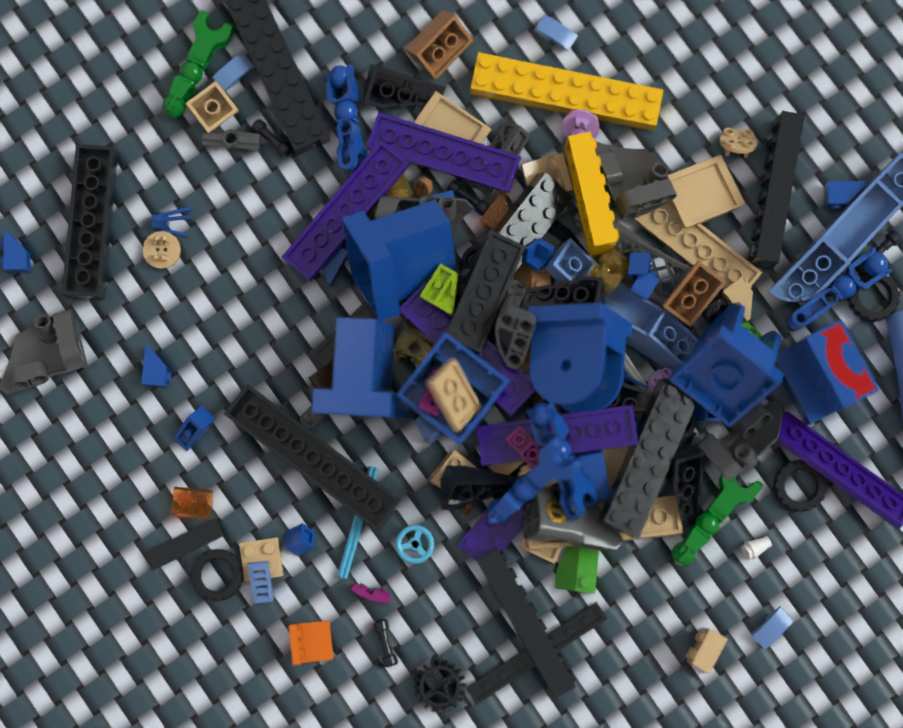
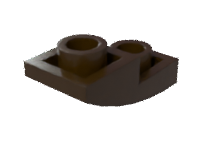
M334 359L308 377L316 389H327L333 385Z

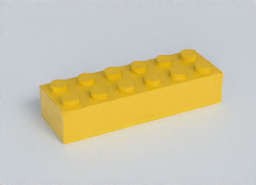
M591 132L568 136L564 151L589 256L612 252L617 240H619L617 228L614 229V213L609 209L608 205L610 203V196L604 189L606 180L599 168L601 167V159L599 155H596L595 137L592 138Z

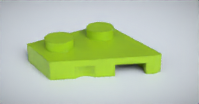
M440 264L420 297L452 316L454 314L458 274Z

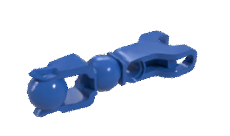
M349 64L348 67L336 65L329 73L326 72L325 74L327 80L326 96L329 102L336 105L334 115L338 124L339 146L336 151L338 164L342 169L346 171L351 170L353 173L358 168V163H362L368 156L363 145L361 129L357 125L359 121L356 119L358 109L355 104L360 99L358 82L354 78L353 65ZM347 87L348 92L339 99L337 89Z
M876 247L870 248L863 256L846 268L845 275L838 276L834 280L833 285L792 313L787 318V326L793 331H798L826 312L838 301L852 297L857 289L864 291L881 278L889 275L893 269L888 268L887 258L883 254L875 252ZM863 261L865 271L869 275L875 276L867 283L860 281V277L855 275L854 268ZM826 293L833 295L834 300L832 303L825 300ZM797 316L801 318V323L797 321Z
M540 402L533 408H528L527 414L531 421V429L536 444L543 445L544 447L555 435H559L563 439V442L558 447L560 457L564 460L574 459V454L571 455L570 444L564 440L566 434L569 433V428L561 414L557 412L552 402L549 404L547 402ZM551 425L553 434H550L546 427ZM581 468L568 480H557L561 489L560 504L569 519H579L585 512L584 506L592 507L599 502L600 498L595 484L585 478Z
M555 435L540 450L539 463L525 476L517 479L502 499H496L488 505L487 522L494 524L508 521L511 514L516 512L525 502L533 499L537 492L553 479L568 480L580 469L584 463L583 460L578 456L572 460L561 458L558 453V447L563 442V439L559 435Z

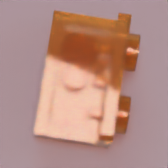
M174 487L171 516L181 519L191 517L197 520L210 518L213 511V490Z

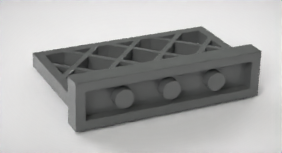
M621 231L619 240H617L613 251L610 252L602 268L628 288H631L635 281H631L628 275L629 261H626L624 253L631 251L637 253L638 249H645L647 253H650L653 260V269L651 270L658 274L657 278L659 279L649 299L662 305L686 276L690 267ZM622 238L630 242L631 248L622 249L620 244ZM621 255L623 263L616 264L611 261L612 256ZM662 258L666 265L656 267L654 259ZM678 267L684 271L681 275L673 277L671 268ZM667 269L670 278L661 280L658 271ZM671 281L673 285L672 292L665 290L662 283Z

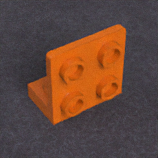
M330 621L289 625L293 665L333 659Z

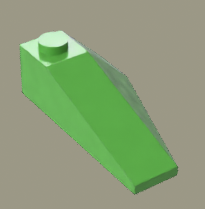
M576 546L567 547L556 570L555 589L595 593L599 550Z

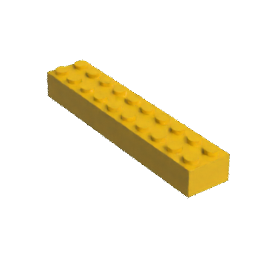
M478 52L470 95L568 114L570 110H586L595 114L599 121L654 132L657 126L663 89Z

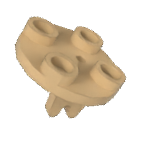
M725 128L719 141L721 146L725 148V156H729L730 152L744 154V157L748 158L749 153L753 152L757 147L758 141L753 136L754 132L748 129L741 131Z
M154 232L144 242L143 256L147 263L154 268L165 269L174 266L180 257V243L169 232Z

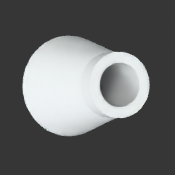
M765 536L745 542L741 549L746 559L754 560L765 550L772 547V543Z

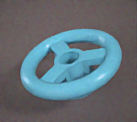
M410 525L403 528L396 538L397 553L408 563L418 564L426 561L434 550V538L431 532L421 525ZM410 531H416L415 536L411 537L408 543L401 544L405 534ZM422 533L428 539L427 551L422 548L423 542L420 539ZM412 541H418L419 546L413 548L411 546ZM409 549L412 552H418L421 557H409L403 550Z

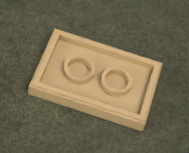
M449 359L427 382L453 432H458L481 408L456 359Z

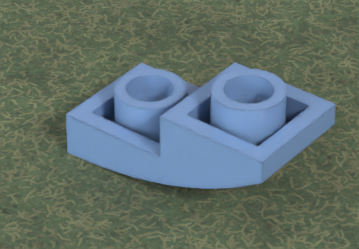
M543 15L534 29L545 40H552L565 52L570 49L577 38L574 32L547 15Z
M241 53L223 66L212 77V80L214 82L217 81L225 92L236 85L240 78L254 69V65Z
M779 606L766 617V621L751 633V636L766 650L786 631L794 619Z

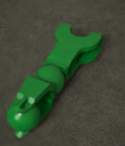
M204 10L199 12L193 23L196 39L186 58L187 62L180 67L179 75L173 79L169 95L163 100V111L173 120L182 116L185 112L186 102L193 98L196 89L195 84L202 80L203 72L215 51L227 47L235 32V24L228 21L225 22L221 29L216 31L210 30L208 28L210 17L208 12Z
M721 474L719 477L720 492L705 512L697 517L696 524L688 530L682 542L677 543L673 547V561L680 566L691 565L696 558V552L710 540V536L718 532L720 523L727 518L738 503L744 504L752 501L762 489L763 484L755 481L748 488H742L737 484L736 477L729 482Z

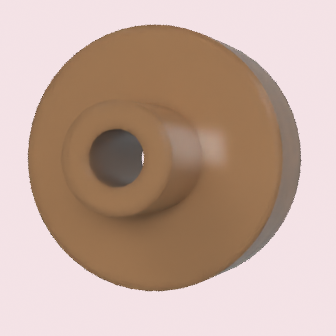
M420 177L413 183L414 191L420 197L429 195L433 190V182L426 177Z

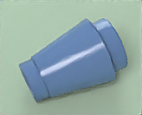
M421 416L415 420V424L425 442L428 441L429 444H432L441 437L442 434L439 430Z

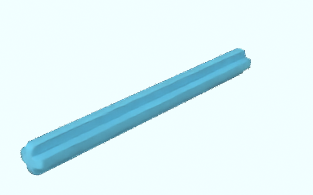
M369 466L367 474L376 480L378 468ZM357 515L354 516L338 571V577L343 579L348 578L364 522Z

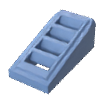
M268 561L249 563L254 603L272 602L274 593ZM265 569V572L254 573L255 570Z

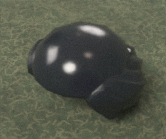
M715 297L703 311V317L708 324H711L727 308V300Z

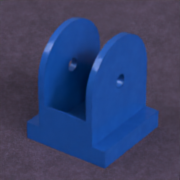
M739 302L733 303L715 318L701 335L691 354L672 371L669 378L673 384L728 427H731L782 383L784 376L781 371L774 367L781 343L780 334L776 331H770L759 339L741 325L745 307Z
M602 303L529 307L528 311L536 317L531 344L530 377L537 393L545 400L560 405L571 413L606 409L616 399L623 384L626 339H631L632 323Z

